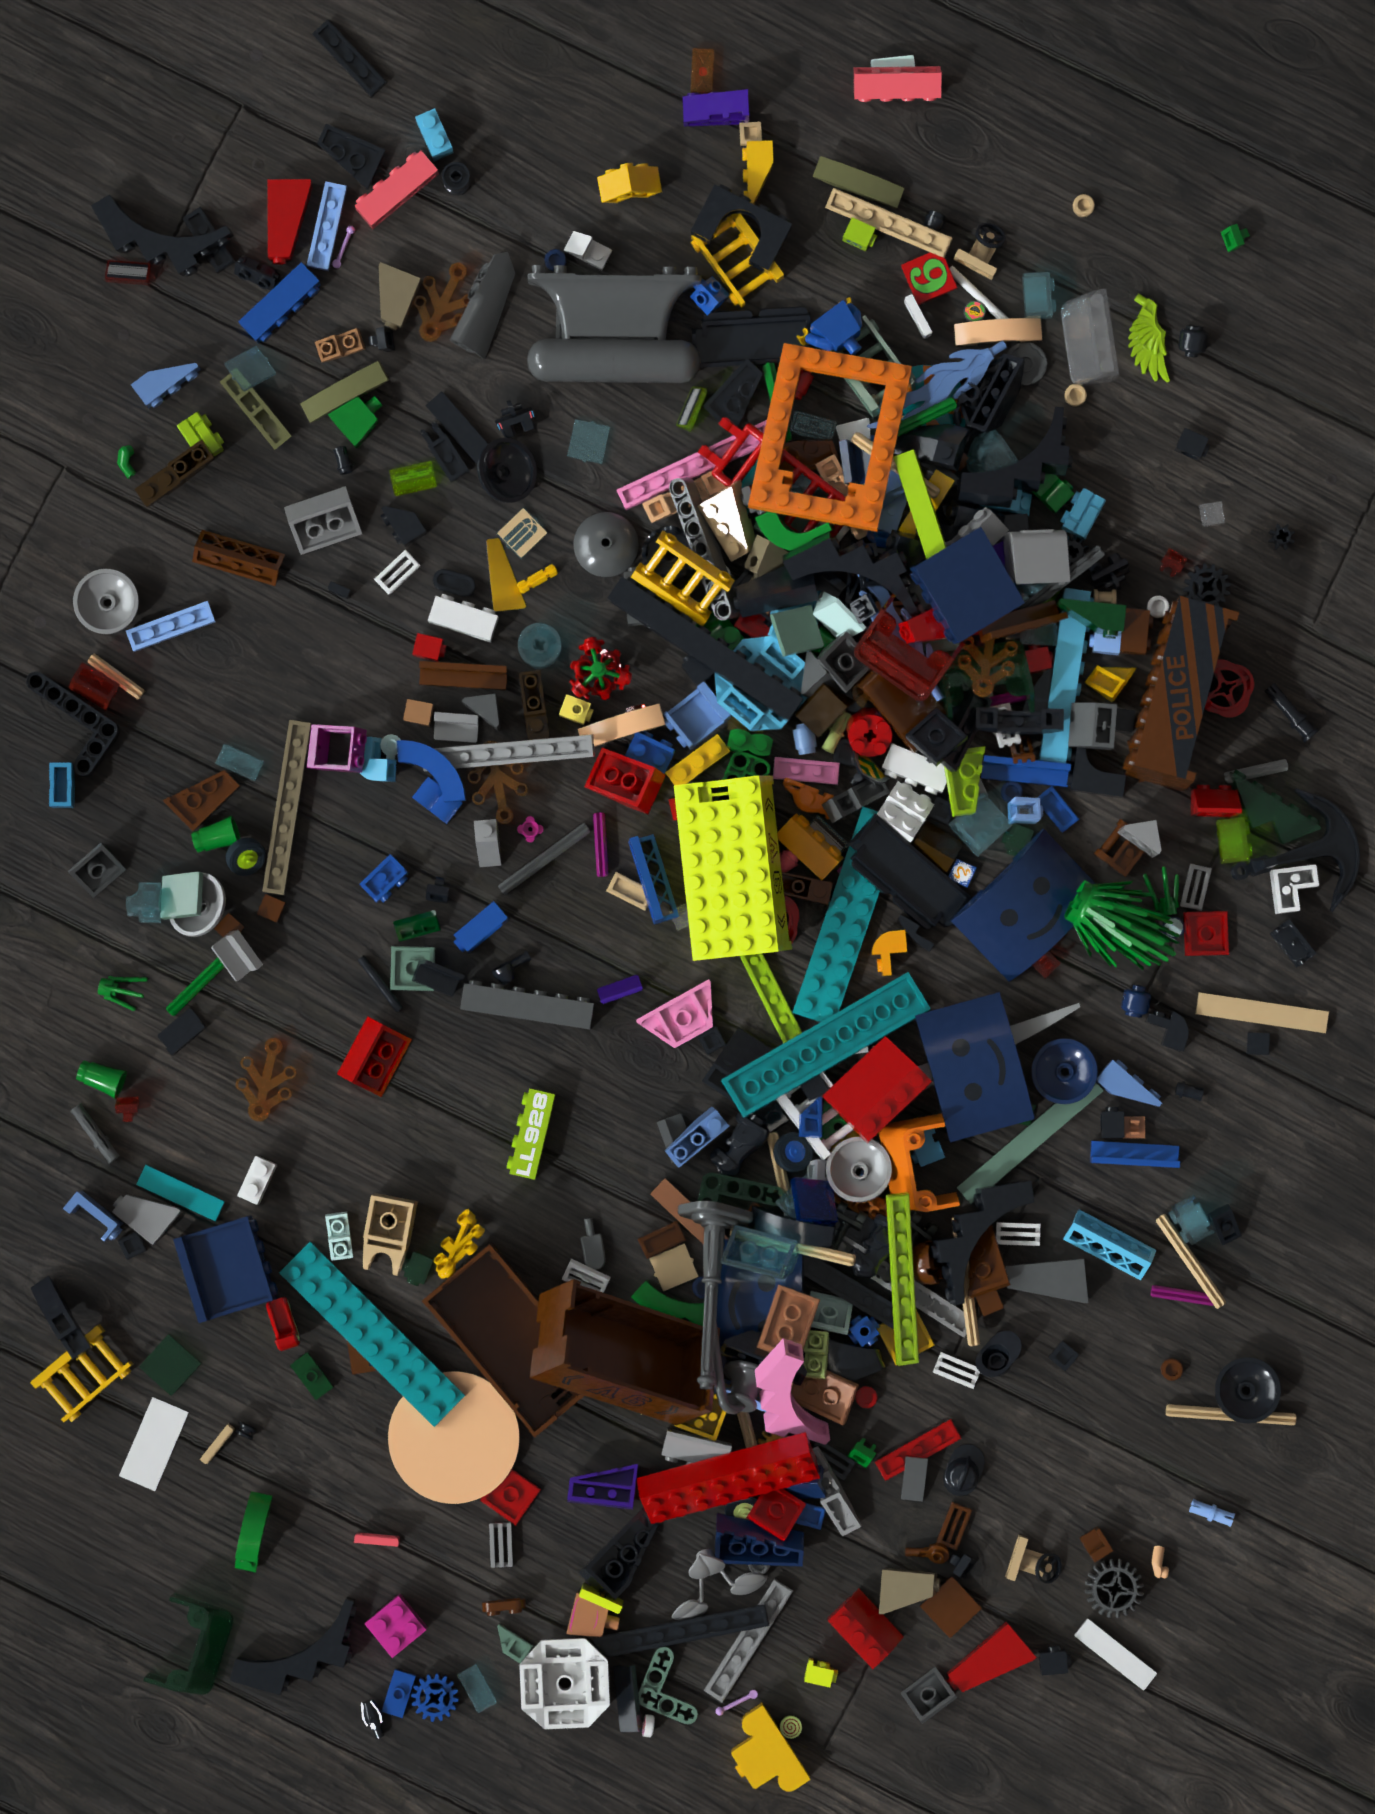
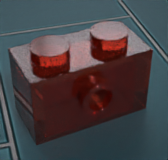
M82 662L71 679L69 689L107 710L116 696L120 684L107 677L104 673Z

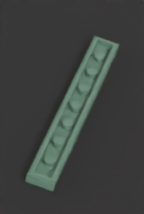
M1095 1083L1091 1092L1082 1100L1072 1104L1055 1103L956 1188L972 1204L976 1188L993 1186L1100 1095L1103 1092L1102 1088Z

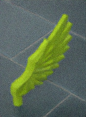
M1138 293L1134 301L1143 307L1137 316L1138 319L1132 323V327L1129 329L1132 332L1128 337L1129 340H1132L1128 345L1129 348L1133 347L1131 357L1136 355L1134 365L1138 366L1140 363L1142 374L1146 373L1148 366L1154 382L1158 381V371L1162 379L1169 383L1170 379L1163 355H1167L1165 348L1166 331L1161 328L1157 320L1158 305L1153 300L1147 299Z

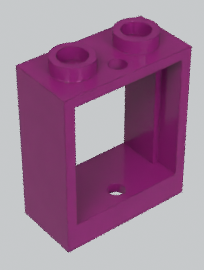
M312 724L307 768L362 773L365 762L364 752L367 742V730L348 726ZM330 733L351 734L348 765L327 764Z

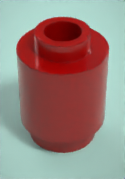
M801 370L795 399L801 400L802 396L806 395L814 379L811 375L812 372Z

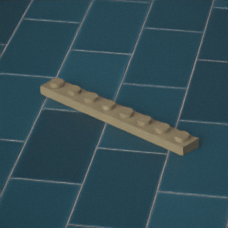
M289 720L262 890L265 893L285 895L312 725L308 722Z

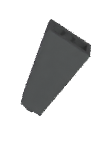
M1083 1258L1005 1266L1011 1284L1006 1288L1088 1303Z

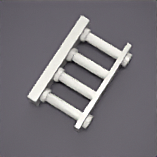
M823 1072L820 1076L829 1090L833 1084ZM800 1086L776 1099L798 1130L799 1115L816 1100L814 1099L809 1102L806 1099L800 1105L796 1104L794 1106L789 1098ZM833 1108L822 1115V1126L838 1114ZM847 1123L826 1140L805 1138L821 1160H826L831 1155L829 1152L831 1146L850 1133L853 1128Z

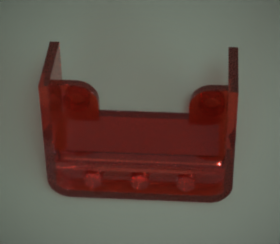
M892 594L856 645L854 655L861 663L910 697L923 701L931 694L965 643L961 642L952 656L944 651L936 650L931 653L929 658L925 657L892 634L897 623L895 618L886 611L896 597L895 594Z

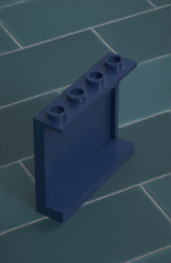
M982 527L973 529L968 532L969 534L916 566L910 567L912 580L916 585H920L923 590L921 593L923 599L927 604H931L934 609L932 612L934 618L938 623H942L945 628L943 631L945 637L949 642L952 641L953 644L962 642L1025 603Z
M252 1215L173 1239L198 1323L277 1299L278 1288L276 1283L271 1280V1265L269 1261L265 1260L263 1254L265 1246L263 1241L258 1238L257 1231H259V1226L256 1219L252 1218Z

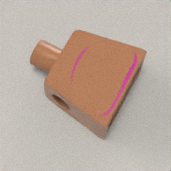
M577 1591L566 1634L602 1637L604 1627L617 1630L620 1617L608 1615V1609L579 1596L580 1591Z

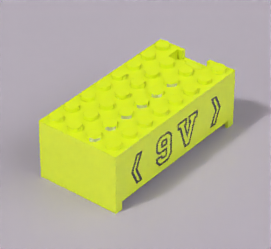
M758 775L674 785L693 961L792 950V944L789 941L772 790V784H774L773 776ZM728 786V792L712 793L711 788ZM729 795V800L713 801L712 799L715 796Z

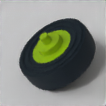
M241 838L235 841L226 853L228 867L239 876L254 874L262 867L265 861L264 848L253 838Z

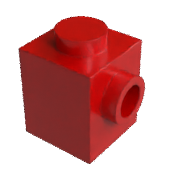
M417 633L412 654L415 657L439 662L440 657L444 658L447 645L443 644L444 640L441 638Z
M1040 644L1029 646L1028 651L1018 654L1023 676L1053 668L1054 658L1052 652L1048 650V646L1042 648Z

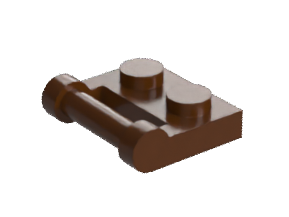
M1119 819L1116 823L1117 827L1100 849L1097 848L1094 855L1126 877L1144 851L1126 839L1112 858L1107 855L1121 836L1117 833L1119 829L1129 825Z

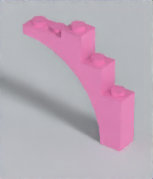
M783 1338L755 1369L756 1385L762 1389L759 1393L761 1409L766 1411L763 1414L765 1431L781 1437H785L788 1433L796 1435L806 1432L809 1440L826 1445L830 1441L828 1423L806 1412L795 1401L791 1393V1384L795 1374L804 1362L802 1345Z

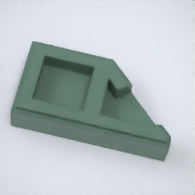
M499 1623L497 1628L503 1653L521 1663L530 1652L533 1644Z

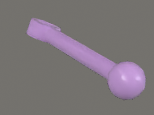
M348 226L346 229L347 234L337 259L332 262L334 268H340L341 266L340 260L349 238L355 232L353 226Z
M751 1690L748 1695L724 1707H718L716 1714L721 1716L724 1714V1711L750 1698H757V1691Z

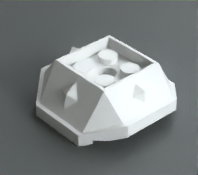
M586 1638L540 1640L520 1663L521 1709L544 1729L590 1727L610 1706L608 1659ZM563 1677L569 1678L571 1686L569 1688H562L559 1685V1680Z

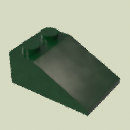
M1062 598L1057 602L1058 609L1067 612L1069 616L1097 634H1103V638L1116 639V637L1124 632L1126 605Z

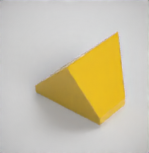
M1097 665L1085 681V684L1112 703L1137 668L1100 667Z

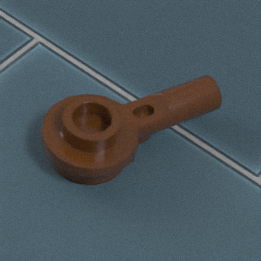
M934 1543L924 1548L906 1547L905 1556L928 1557L930 1561L942 1564L948 1560L949 1551L943 1543Z

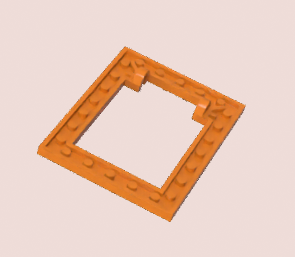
M784 343L748 508L877 532L912 366ZM801 370L886 385L865 484L849 482L848 496H846L845 502L791 492L794 473L779 470Z

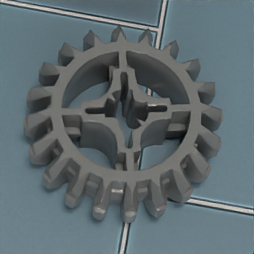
M1109 1558L1108 1566H1106L1103 1560L1100 1561L1102 1569H1099L1096 1565L1093 1566L1097 1573L1095 1575L1091 1572L1088 1573V1576L1093 1580L1085 1581V1584L1091 1586V1588L1084 1591L1086 1594H1092V1596L1087 1598V1601H1096L1091 1607L1095 1610L1100 1606L1098 1612L1100 1615L1107 1610L1108 1618H1111L1112 1612H1115L1116 1618H1120L1119 1611H1123V1614L1127 1616L1128 1611L1126 1608L1129 1607L1132 1611H1135L1136 1609L1132 1603H1141L1136 1598V1595L1143 1596L1144 1593L1137 1590V1588L1144 1587V1584L1136 1582L1142 1576L1140 1574L1133 1576L1137 1569L1133 1567L1128 1570L1130 1567L1128 1561L1122 1567L1121 1559H1118L1116 1565H1114L1113 1559ZM1114 1571L1109 1581L1098 1582L1105 1573ZM1121 1572L1129 1576L1132 1588L1121 1585ZM1117 1582V1586L1120 1587L1122 1590H1115L1114 1594L1112 1595V1591L1107 1587L1113 1586L1114 1583ZM1097 1588L1107 1591L1108 1605L1101 1602L1098 1598ZM1120 1595H1130L1124 1603L1114 1606Z

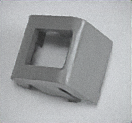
M1048 529L1008 532L995 543L1003 541L1005 568L1013 583L1014 580L1016 584L1059 583V585H1064L1065 582H1070L1068 543L1065 530Z

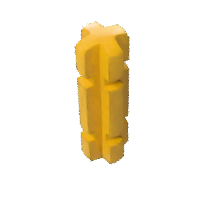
M553 564L545 567V570L541 569L527 577V580L518 582L517 587L524 594L530 590L529 588H534L547 581V578L556 576L558 571Z

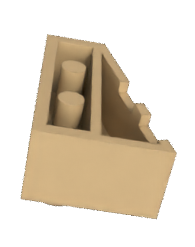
M741 479L706 498L698 505L699 510L731 562L748 553L755 540L751 519L748 518L746 506H744L740 496L742 494Z

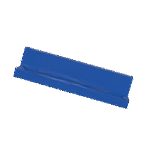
M984 755L980 779L1068 787L1067 778L1068 772L1071 771V764L1037 760L1034 762L1027 760V762L1022 763L1021 759H1018V763L1014 764L1012 758Z
M654 834L642 838L638 836L630 838L628 843L653 924L678 918L679 914ZM651 841L653 850L649 856L643 853L641 843ZM649 861L654 862L659 867L656 876L649 872L647 866ZM656 881L665 886L666 891L662 897L655 892L654 884ZM662 901L671 906L673 914L663 916L660 908Z
M1091 1141L1090 1163L1180 1168V1161H1178L1179 1146Z

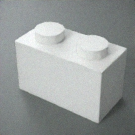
M255 1156L237 1196L259 1205L277 1164L260 1156Z

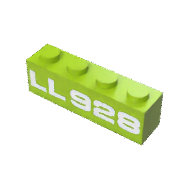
M530 1088L529 1093L524 1092L522 1105H525L524 1114L519 1113L517 1121L520 1131L519 1135L514 1134L512 1147L515 1148L514 1156H509L507 1169H510L509 1174L536 1180L556 1094Z

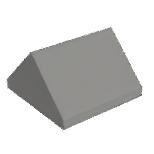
M1156 820L1125 825L1117 832L1152 858L1162 851Z

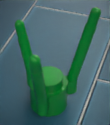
M1165 866L1162 867L1165 897L1160 898L1159 903L1147 874H1143L1149 893H1154L1151 898L1155 911H1159L1163 915L1177 914L1176 908H1179V875H1175L1174 893L1170 897L1167 870Z
M109 976L108 979L101 978L98 986V995H103L105 1000H110L135 1011L136 1008L113 996L121 993L143 998L144 994L119 988V983L116 982H147L148 978Z

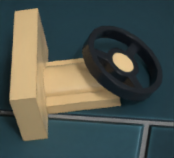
M982 223L976 230L977 239L970 253L968 254L958 249L954 261L992 280L997 268L988 263L996 248L1004 244L1006 236L999 226L992 223ZM985 227L995 229L997 232L1000 233V235H996L994 232L988 231Z
M1018 1535L1005 1577L1015 1581L1018 1570H1022L1036 1575L1037 1579L1043 1583L1049 1584L1054 1582L1059 1577L1062 1569L1060 1557L1054 1553L1042 1554L1026 1549L1028 1538ZM1057 1561L1056 1573L1051 1578L1050 1573L1053 1571V1564ZM1043 1573L1047 1580H1043L1041 1578L1043 1576Z

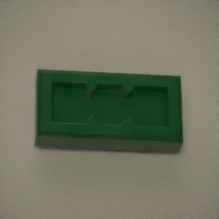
M435 910L393 921L399 942L441 930Z
M309 1352L290 1365L315 1400L334 1387Z

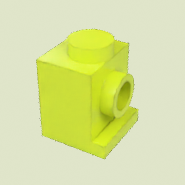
M813 1658L808 1659L804 1682L829 1688L831 1687V1682L836 1683L838 1670L830 1667V1663L818 1661L815 1664L813 1663Z

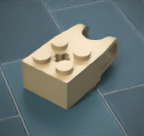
M378 1193L371 1195L363 1236V1269H370L376 1254L382 1252L389 1255L392 1260L393 1275L398 1276L400 1274L411 1241L418 1201ZM390 1215L395 1219L392 1225H390L389 1220H386V1217Z

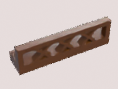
M202 530L194 546L192 562L276 586L285 554ZM204 538H205V539H208V540H212L214 543H213V544L203 543V540H204ZM225 546H232L235 550H227ZM253 552L256 556H247L245 553ZM267 558H273V559H276V560H278V561H277V563L275 564V563L268 562L266 559H267Z
M1054 600L1009 612L978 631L981 643L1058 623L1067 619L1068 615L1067 612L1059 614Z
M419 661V685L506 690L507 666Z

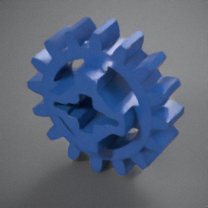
M429 1673L427 1674L426 1681L423 1678L419 1679L420 1686L414 1685L413 1688L417 1692L411 1694V1697L416 1698L412 1702V1706L418 1705L419 1708L416 1710V1713L423 1712L422 1719L431 1716V1722L434 1721L435 1717L443 1721V1714L450 1717L449 1709H456L453 1702L459 1701V1698L454 1696L458 1689H452L454 1681L446 1682V1675L443 1679H440L439 1673H436L435 1678H432ZM430 1683H439L442 1686L433 1687ZM423 1689L426 1699L421 1703L420 1694ZM441 1692L438 1698L439 1702H437L436 1700L429 1702L432 1696L431 1693L435 1695ZM449 1692L450 1696L448 1705L444 1701V1695ZM434 1707L437 1708L439 1711L433 1712L428 1710V1708Z

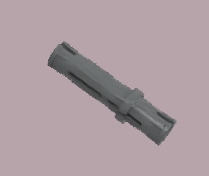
M82 1103L74 1107L70 1112L93 1141L94 1148L99 1149L108 1164L119 1158L120 1155L109 1142L110 1138L102 1133L95 1121L82 1106Z

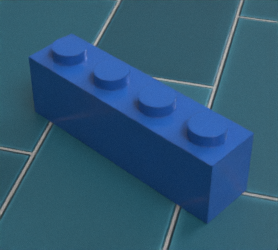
M301 262L238 321L240 326L257 343L267 341L273 333L271 331L274 328L283 326L288 321L287 316L294 311L296 313L299 311L307 297L312 298L319 292L320 281Z

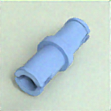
M1193 1499L1192 1506L1189 1509L1190 1513L1206 1517L1208 1521L1214 1520L1231 1527L1235 1513L1219 1509L1215 1504L1211 1506Z

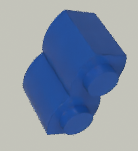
M427 777L412 797L446 824L449 823L463 805L461 801L445 803L441 788L434 777L433 779Z

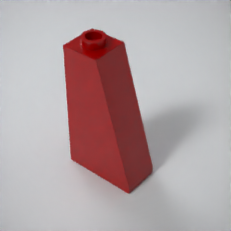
M311 179L267 180L268 258L270 261H273V264L281 265L286 264V261H292L313 188Z
M933 608L898 623L899 633L906 644L947 639L943 632L945 628L942 623H938L933 616Z
M1006 1621L947 1672L949 1676L947 1682L954 1690L959 1688L961 1692H964L1027 1664L1037 1657Z

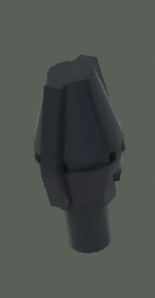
M374 1700L362 1702L361 1712L363 1721L366 1726L373 1729L376 1739L383 1737L384 1734L381 1726L384 1719L382 1711Z

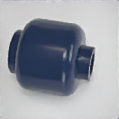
M1133 985L1132 988L1124 990L1121 1008L1125 1011V1015L1142 1018V1015L1149 1012L1152 995L1145 991L1146 987Z

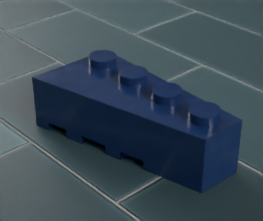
M717 1513L715 1557L724 1561L725 1564L803 1567L804 1532L791 1529L783 1542L751 1520Z

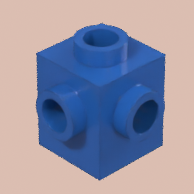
M712 276L706 281L702 279L700 285L694 286L695 291L690 297L708 316L718 309L730 294Z
M858 1315L850 1321L851 1326L849 1330L851 1333L848 1336L855 1345L860 1343L861 1346L866 1344L869 1347L878 1340L876 1336L880 1334L877 1331L880 1326L873 1317L868 1319L866 1315L863 1317ZM863 1327L868 1328L869 1331L865 1336L860 1333Z

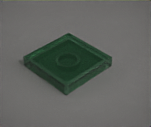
M168 1334L139 1368L172 1396L201 1362Z

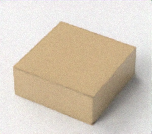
M761 122L739 123L740 146H746L747 141H762Z

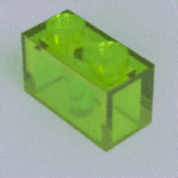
M1244 817L1217 820L1216 828L1221 864L1248 861L1249 856H1252L1251 843H1247V835L1250 834L1248 821L1245 822Z

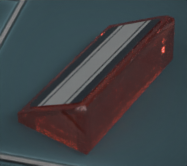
M108 260L105 281L149 285L151 264Z

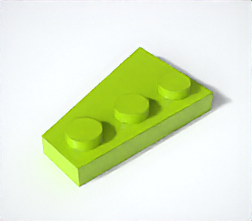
M985 746L968 748L956 772H950L944 766L953 817L976 813Z

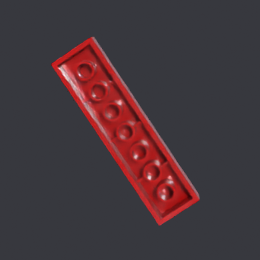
M806 1432L639 1477L637 1478V1484L642 1505L651 1524L716 1506L726 1505L738 1500H745L760 1494H767L782 1488H789L804 1482H811L812 1480L819 1479L820 1474L817 1459Z

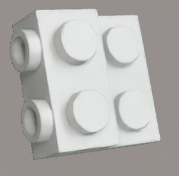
M897 782L877 815L911 843L935 804L931 802L927 795H919L914 792L910 784Z

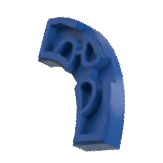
M406 740L397 741L399 763L414 764L430 772L441 788L445 803L466 801L463 782L454 766L445 756L422 743Z

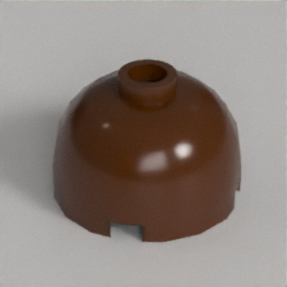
M932 1240L917 1243L912 1247L914 1280L924 1285L939 1284L940 1281L938 1279H942L943 1276L942 1263L935 1262V1259L931 1256L930 1247L933 1246Z

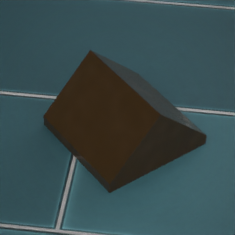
M823 683L800 707L795 715L819 738L851 707L854 700Z
M926 821L912 846L946 874L964 842Z

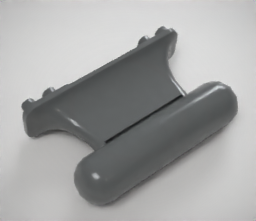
M533 265L532 273L527 275L528 284L542 288L554 301L560 318L562 339L545 338L538 340L531 346L527 356L528 369L536 379L545 382H689L695 378L700 369L701 360L697 348L689 341L666 340L668 321L674 304L685 291L702 283V276L697 275L698 268L685 267L684 275H676V267H663V274H654V276L575 275V273H567V266L564 265L554 266V273H545L544 265Z

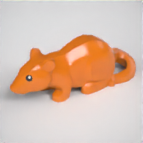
M789 778L783 780V786L792 794L795 805L801 811L820 813L825 815L826 819H829L822 804L833 798L834 795L824 793L822 796L816 788Z

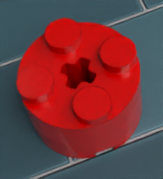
M862 708L852 715L847 722V736L855 752L866 757L882 755L886 752L892 740V730L890 724L878 709Z

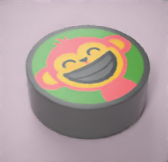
M970 301L966 304L963 314L968 322L982 321L986 310L981 302Z

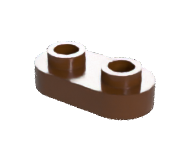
M525 1598L482 1602V1611L487 1612V1616L500 1615V1611L509 1610L510 1614L521 1613L522 1608H526Z

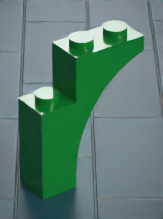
M647 1280L631 1296L641 1306L680 1319L686 1317L690 1322L703 1326L704 1303H687L672 1299L658 1291Z

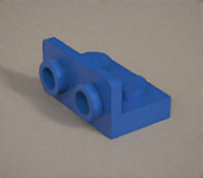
M646 731L635 733L625 756L653 766L665 774L675 753V750L672 749L673 744L663 739L658 742L652 739L654 735Z

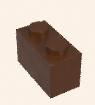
M1126 608L1124 632L1121 634L1120 653L1144 656L1146 650L1150 651L1151 638L1148 637V629H1152L1153 616H1150V610Z

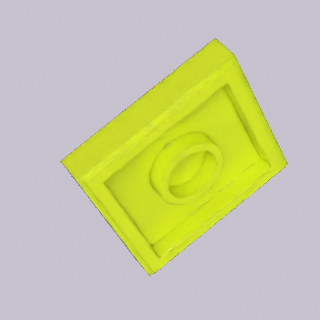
M583 1583L579 1593L581 1598L617 1614L622 1609L624 1600L620 1598L612 1600L586 1583Z

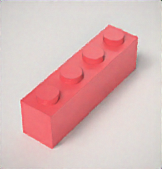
M854 67V99H858L861 102H869L871 99H880L884 102H889L893 99L913 101L915 98L934 101L936 98H941V67Z
M422 150L409 155L406 159L407 162L402 167H395L389 173L390 177L385 181L383 179L378 181L373 186L374 190L368 195L365 193L356 200V210L372 229L377 227L439 175L438 169Z

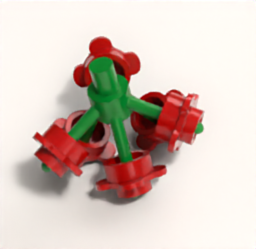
M596 637L585 639L584 644L579 646V650H584L585 655H581L580 659L572 661L570 664L577 679L576 681L573 679L569 681L573 686L571 690L579 698L584 696L586 699H589L588 693L591 691L592 695H598L603 700H607L610 698V693L616 689V684L620 685V690H623L624 686L629 685L632 673L629 672V665L626 664L622 668L620 663L621 652L617 649L614 651L602 650L601 645L605 643L603 639L597 640ZM599 653L602 656L600 662L598 661L597 654ZM588 656H592V657H593V661H594L593 664H592V662L589 660V657H588ZM605 674L613 676L614 682H610L608 678L603 676ZM594 677L598 678V679L594 682V687L591 688L588 683H589Z

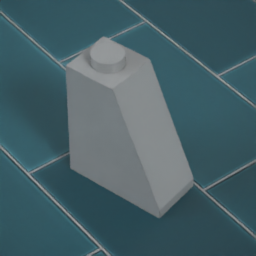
M497 820L474 821L479 866H501Z
M128 1194L124 1197L120 1196L114 1202L113 1206L115 1209L112 1212L149 1243L155 1245L183 1210L175 1206Z

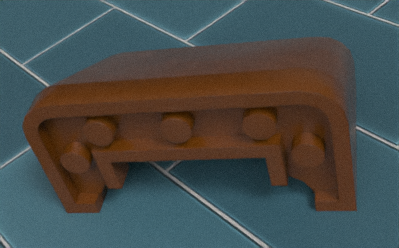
M901 652L902 657L906 659L904 653ZM890 653L855 683L858 689L864 692L868 700L874 704L897 733L896 735L902 739L901 742L906 749L913 753H916L918 749L905 738L906 734L936 708L949 717L950 709L943 701L937 702L928 688L903 674Z

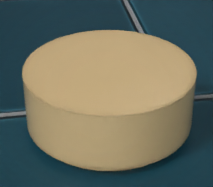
M1086 194L1077 196L1073 202V211L1080 217L1089 216L1095 207L1093 198Z
M1079 384L1070 385L1064 394L1065 401L1074 407L1082 405L1087 397L1085 388Z

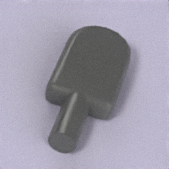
M593 1218L584 1219L587 1235L581 1237L584 1262L586 1266L599 1270L606 1263L602 1234H595Z

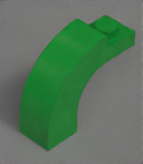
M766 512L755 517L760 530L769 541L780 548L790 551L835 530L832 523H826L808 532H797L786 525L781 514Z
M253 1491L250 1493L239 1535L235 1568L251 1572L257 1571L263 1535L271 1509V1495Z

